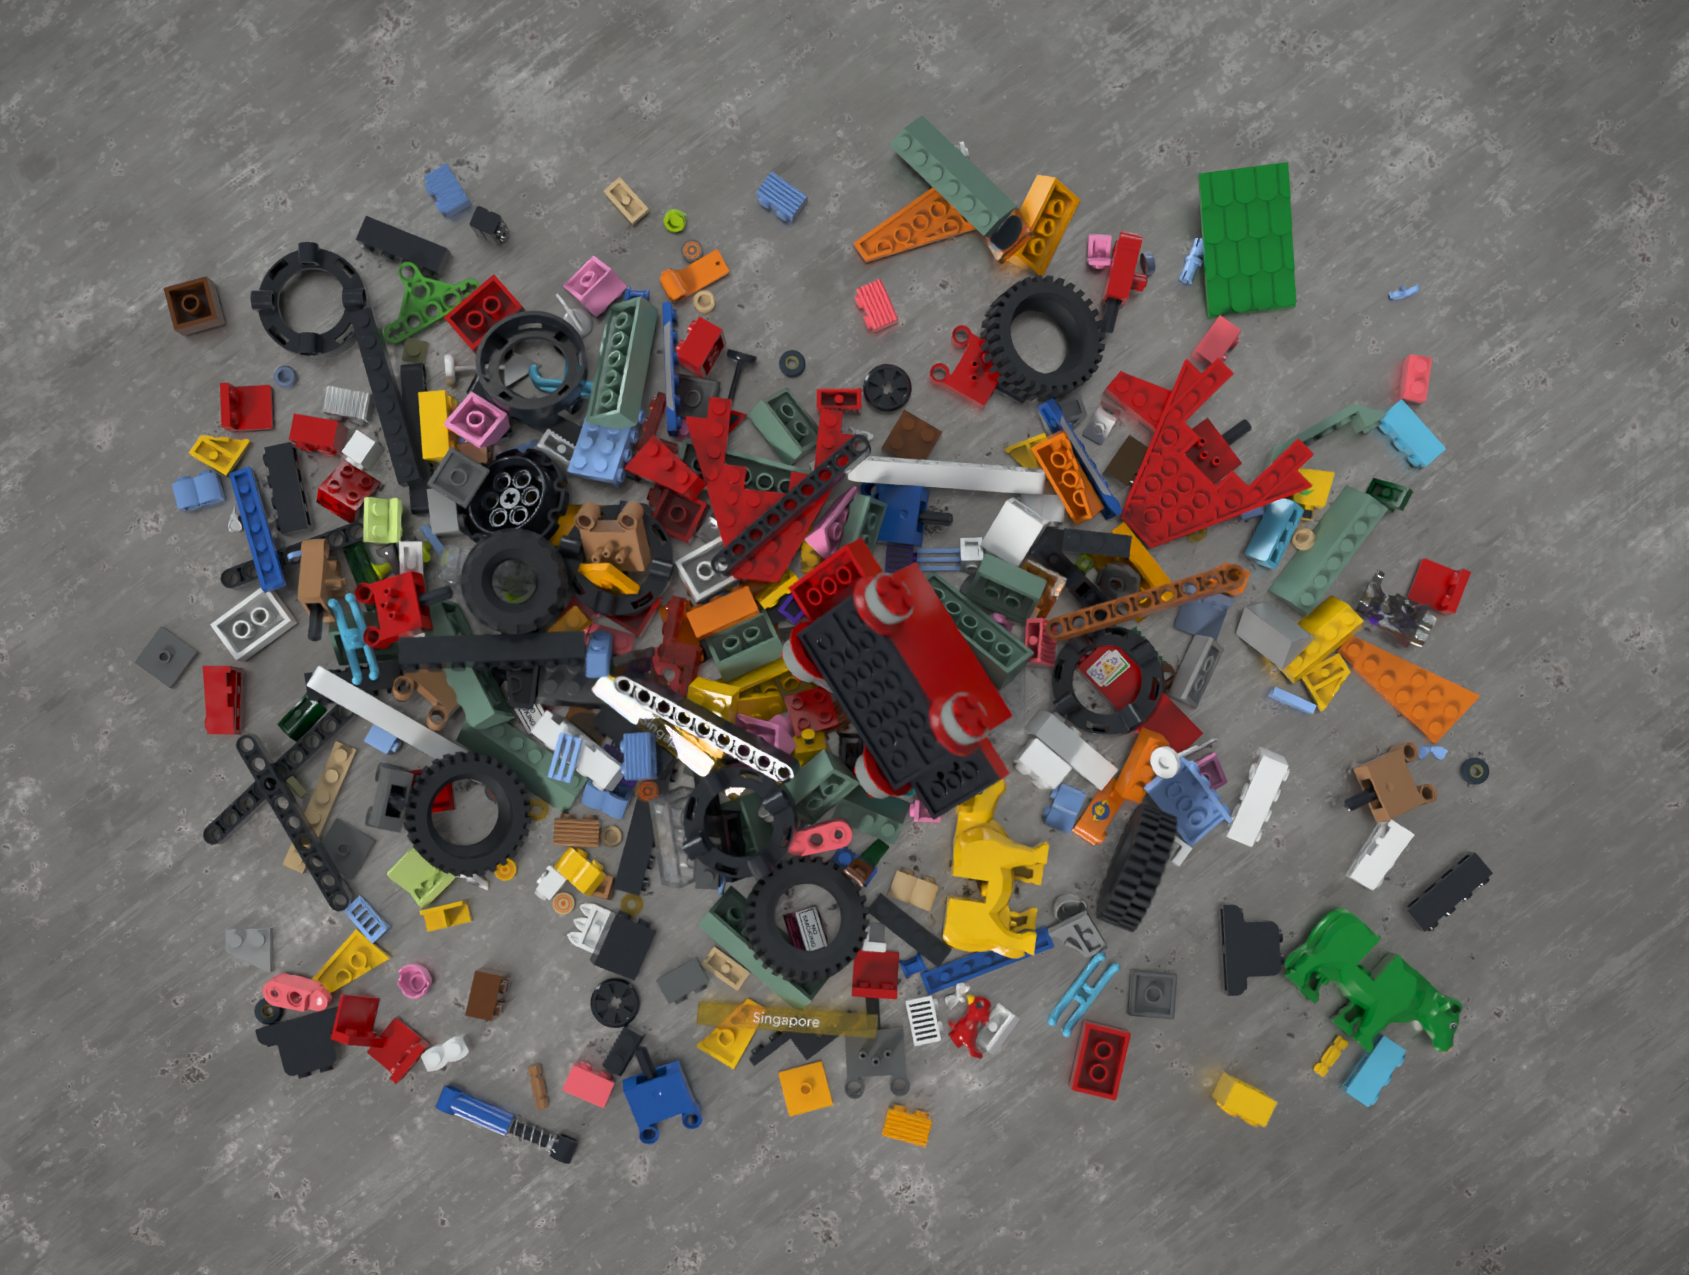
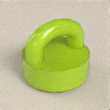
M670 209L665 214L664 225L670 231H681L685 227L686 214L678 209Z

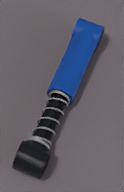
M444 1085L435 1106L444 1113L460 1116L504 1136L511 1133L514 1137H521L522 1141H530L531 1145L535 1143L539 1145V1148L544 1147L546 1151L550 1152V1157L562 1163H571L579 1144L577 1139L563 1133H558V1135L547 1134L543 1132V1129L540 1131L535 1129V1126L530 1127L526 1125V1122L524 1124L518 1122V1119L515 1120L514 1114L465 1094L464 1091L450 1085Z

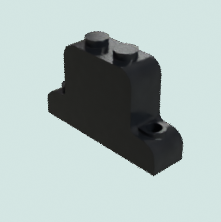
M1224 903L1219 904L1224 994L1227 996H1239L1247 990L1248 977L1275 976L1280 972L1281 965H1284V953L1280 952L1283 932L1276 923L1269 920L1244 921L1242 908L1234 904Z
M338 1006L258 1028L255 1030L257 1040L260 1044L267 1045V1047L278 1046L284 1072L289 1076L298 1075V1079L311 1076V1071L317 1069L320 1070V1073L333 1070V1064L339 1062L342 1057L340 1043L331 1039Z

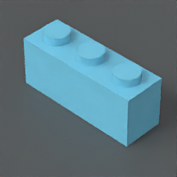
M1402 399L1385 412L1386 417L1380 420L1382 424L1379 425V428L1394 439L1393 443L1399 450H1404L1409 456V462L1414 467H1419L1420 469L1426 467L1446 450L1443 444Z
M1284 498L1267 504L1265 513L1257 524L1251 542L1248 543L1244 555L1256 564L1276 570L1304 513V509L1296 502Z
M1380 1033L1376 1035L1373 1041V1052L1371 1054L1367 1051L1364 1053L1341 1087L1342 1090L1368 1108L1378 1100L1380 1096L1379 1091L1383 1085L1386 1086L1393 1077L1391 1073L1395 1067H1399L1405 1060L1404 1054L1406 1050Z

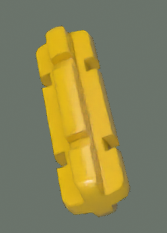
M1342 1036L1335 1038L1333 1041L1335 1044L1333 1046L1330 1045L1321 1057V1063L1318 1062L1313 1070L1320 1076H1326L1329 1066L1332 1067L1342 1054L1340 1051L1342 1049L1345 1050L1349 1045V1042Z

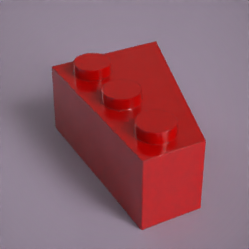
M202 666L206 709L205 729L207 734L241 735L242 668L233 666Z

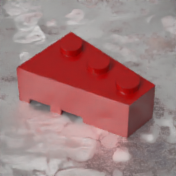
M1120 371L1103 393L1154 434L1172 391Z
M654 435L624 468L638 478H642L692 501L707 485L696 472Z

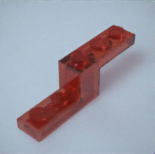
M658 391L657 396H653L649 409H652L650 417H646L642 429L645 432L643 438L638 439L635 448L638 452L653 435L656 436L666 407L665 393ZM658 438L676 455L678 454L680 447L677 443ZM655 485L654 488L649 489L647 500L650 507L656 508L665 488Z
M672 595L671 600H668L666 606L668 616L667 621L662 626V635L664 637L662 644L658 647L657 656L659 657V662L684 667V671H681L679 675V684L681 686L678 694L687 698L689 685L698 676L703 647L678 642L686 598Z

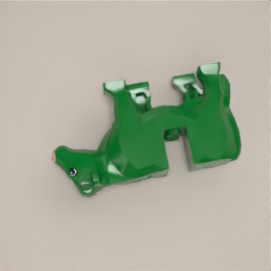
M1344 907L1330 911L1318 922L1306 942L1287 956L1284 965L1287 970L1283 975L1310 1002L1316 1004L1319 1001L1321 984L1327 985L1329 982H1335L1342 994L1350 1001L1339 1010L1337 1015L1332 1016L1330 1020L1349 1036L1353 1032L1354 1024L1360 1022L1357 1026V1031L1351 1037L1368 1053L1371 1054L1374 1050L1373 1041L1375 1036L1389 1024L1406 1023L1416 1020L1429 1035L1432 1047L1436 1051L1445 1054L1453 1049V1038L1459 1025V1016L1463 1008L1459 1000L1438 992L1417 970L1408 965L1399 954L1388 952L1371 972L1364 966H1359L1358 963L1381 938Z

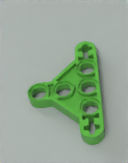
M409 261L403 262L398 269L399 277L405 285L399 317L386 325L384 329L385 338L391 343H398L445 316L463 301L461 300L460 293L455 289L460 287V290L463 291L466 289V283L469 282L471 285H476L475 291L480 286L479 282L474 278H466L457 284L423 276L414 263ZM405 266L414 268L415 274L412 278H406L402 275V269ZM417 285H423L427 289L424 297H417L414 294V288ZM468 291L463 296L468 297L471 292ZM454 293L457 296L458 301L455 305H448L445 302L447 294ZM434 304L438 307L439 312L436 316H429L426 313L428 305ZM411 315L417 316L420 320L419 325L415 328L407 324V318ZM403 321L404 327L409 332L404 333L403 329L398 332V338L390 337L388 335L390 333L389 328L398 329L401 327L398 322Z

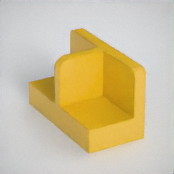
M468 899L419 911L420 915H424L427 932L473 921Z

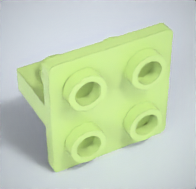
M364 498L363 542L374 543L380 546L401 541L403 533L401 527V516L403 513L401 498Z

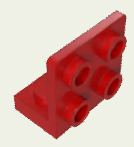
M229 382L220 383L222 428L228 431L273 428L272 387L270 385L235 387Z
M343 460L318 487L316 502L348 523L357 522L360 507L364 504V498L370 497L380 487L381 482L348 461Z
M1423 558L1407 599L1445 615L1455 614L1471 571L1466 569L1456 571Z
M819 686L784 697L796 738H801V733L805 729H812L817 733L839 726L830 692Z
M861 949L854 959L852 996L897 1000L899 952H874Z
M342 994L331 1039L346 1045L383 1048L385 1039L378 1037L377 1032L372 1031L379 999L376 997Z
M396 1017L379 1036L385 1039L384 1047H370L367 1053L392 1073L389 1079L397 1084L408 1074L422 1054L429 1048L430 1044Z

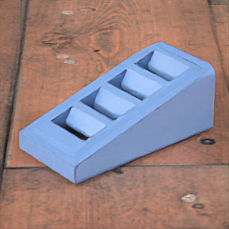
M361 895L344 910L346 915L372 944L376 943L391 928L384 918ZM361 904L363 908L355 915L352 911ZM367 910L369 914L361 921L359 917ZM373 917L374 921L366 927L365 923ZM379 924L380 927L372 933L371 930Z

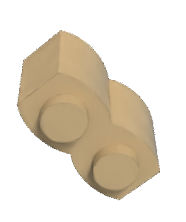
M903 867L901 871L896 870L887 896L930 911L939 885L935 884L936 880L923 875L922 879L915 877L914 871Z

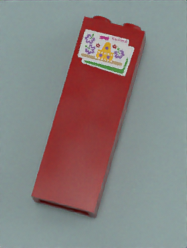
M1097 647L1089 656L1085 654L1075 668L1117 713L1125 706L1133 703L1140 692L1142 684L1141 670L1119 647ZM1154 682L1148 700L1156 701L1157 697L1153 696L1155 690ZM1163 693L1161 703L1155 714L1142 726L1162 734L1169 742V747L1175 750L1177 754L1188 749L1204 734L1165 693ZM1142 727L1135 731L1140 734Z

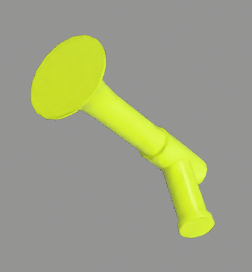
M427 540L422 543L423 562L430 560L431 556L428 551L433 549V546ZM371 562L380 580H383L384 576L392 570L388 562L380 565H375Z

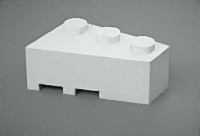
M1393 820L1377 823L1345 876L1367 890L1374 891V889H1378L1384 881L1383 877L1393 867L1396 859L1415 834Z

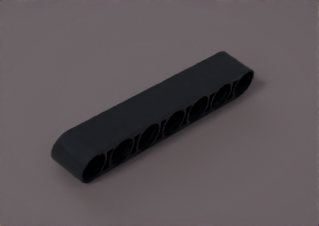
M424 363L402 364L400 366L402 402L425 482L409 486L410 507L413 515L430 514L427 489L432 488L427 486V483L434 474V467L423 459L418 392H428L426 368Z
M352 522L309 538L327 539L329 543V557L366 543L363 542V535L360 538L355 537L356 529L361 527L364 529V524L361 522ZM341 535L342 543L339 546H335V537ZM302 541L277 550L283 574L300 568L301 557L296 562L293 560L288 562L287 555L294 551H300ZM254 560L223 571L220 577L222 585L229 589L241 590L260 583L258 575L252 577L250 573L251 569L255 567ZM236 574L238 580L234 585H231L230 577Z

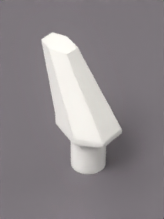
M473 874V877H466L464 875L459 877L467 879V883L489 890V881L483 876Z

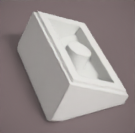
M998 1002L990 1014L989 1022H986V1026L982 1025L979 1028L976 1043L994 1055L1020 1018Z

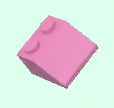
M592 256L563 285L564 289L594 317L605 312L607 306L614 299L620 297L623 290L627 287L611 268L595 256Z
M473 392L469 393L444 422L445 427L479 448L496 444L510 428L507 413Z

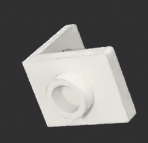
M1101 401L1083 435L1102 445L1121 411ZM1103 409L1111 411L1113 415L1106 413Z

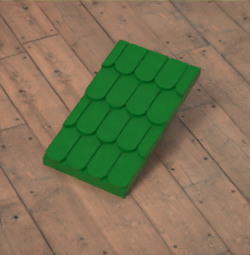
M1288 162L1199 173L1198 185L1208 319L1218 318L1220 315L1226 317L1295 308V263Z

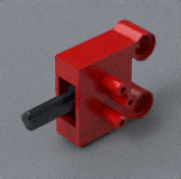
M1121 231L1119 239L1115 241L1111 265L1108 269L1100 304L1106 305L1102 320V332L1109 334L1114 332L1119 308L1122 309L1128 300L1130 289L1143 292L1147 286L1148 276L1135 272L1143 241L1142 235Z
M959 325L955 327L951 336L953 346L958 349L967 347L952 375H950L949 369L945 364H934L929 373L930 382L934 386L946 388L982 410L985 408L994 390L1023 404L1027 394L1020 398L1015 395L1016 388L1009 392L1005 389L1008 384L1006 381L999 384L996 380L1000 376L999 373L996 371L991 374L989 371L993 364L992 362L985 363L983 358L988 354V351H981V345L986 341L973 334L967 326ZM964 333L967 336V340L960 342L956 339L955 335ZM941 370L945 373V377L938 380L933 376V373Z
M1208 417L1192 428L1201 438L1185 454L1214 484L1242 464L1230 448V445L1252 429L1246 419H1243L1222 435Z
M414 571L405 572L371 584H359L355 589L356 600L360 603L376 605L380 627L370 626L366 628L363 633L364 643L371 647L383 649L389 647L391 643L399 641V637H412L434 630L429 605L451 599L454 594L453 590L447 585L426 592L423 574Z

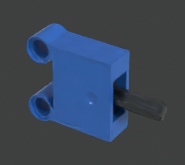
M869 482L861 484L860 492L862 495L888 504L876 544L884 543L922 547L925 524L951 526L953 523V515L951 513L927 511L930 490L922 486ZM876 485V492L872 495L871 490Z
M639 1046L634 1053L642 1073L623 1079V1092L637 1123L640 1141L648 1145L655 1143L659 1139L658 1122L679 1114L682 1116L684 1127L687 1129L698 1128L702 1124L701 1106L699 1102L694 1100L679 1060L655 1068L647 1047Z

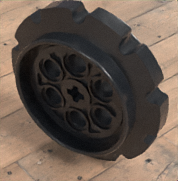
M516 448L498 454L496 460L485 467L490 470V473L467 509L462 507V512L467 515L464 527L466 533L472 541L478 543L482 538L493 532L516 528L532 531L549 541L559 529L558 520L561 516L566 515L569 505V493L564 489L568 484L565 473L556 462L539 450L528 448L522 453Z

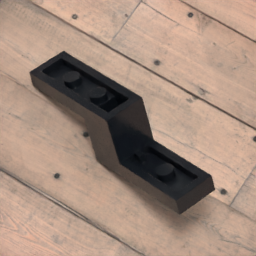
M1046 528L1040 537L1041 539L1046 535L1064 553L1081 555L1085 553L1129 558L1132 539L1131 535L1064 528V530Z
M1046 535L1029 550L1085 608L1110 601ZM1099 612L1095 618L1098 621H1104L1107 618V613Z
M706 766L693 770L695 787L700 782L699 779L716 770L715 766ZM718 793L710 801L705 813L707 834L709 837L720 838L722 852L732 856H745L740 811L721 810ZM725 876V881L729 883L744 879Z
M856 1009L852 1013L850 1010L846 1011L839 1017V1023L835 1026L829 1024L821 1031L822 1036L817 1034L810 1023L808 1026V1021L804 1015L801 1017L806 1020L804 1026L799 1025L801 1018L795 1016L794 1018L797 1019L796 1025H791V1028H789V1021L787 1024L788 1028L781 1032L779 1029L768 1037L770 1041L763 1046L760 1043L750 1051L752 1055L749 1057V1060L753 1066H756L790 1039L804 1058L809 1060L861 1020V1016ZM792 1019L791 1023L795 1024L796 1020ZM800 1020V1024L803 1025L805 1021Z

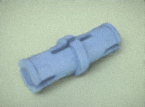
M1195 238L1190 254L1185 258L1186 264L1179 280L1186 284L1193 283L1198 267H1201L1203 263L1201 261L1203 257L1201 238L1200 240Z

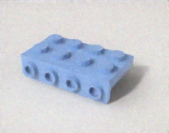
M640 406L637 425L624 429L589 424L585 418L567 470L568 475L611 483L613 488L618 489L625 480L626 472L624 468L632 459V448L638 441L640 424H643L645 420V412Z
M1181 756V767L1174 777L1166 779L1157 776L1144 789L1161 811L1178 818L1177 833L1191 847L1224 819L1229 824L1233 820L1229 816L1232 813L1231 810L1223 802L1220 804V795L1213 788L1210 790L1209 786L1211 783L1203 774L1199 775L1198 772L1201 769L1193 760L1188 762Z

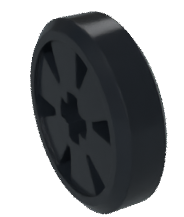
M893 364L876 366L867 374L863 384V394L866 402L871 408L880 413H894L901 410L908 403L912 391L911 380L908 374L902 368ZM891 384L893 392L885 394L882 385Z
M619 977L609 978L601 982L594 989L590 1000L591 1011L595 1019L609 1028H620L631 1023L637 1016L641 1005L640 994L637 988L630 981ZM612 997L620 998L621 1003L618 1009L615 1006H610Z

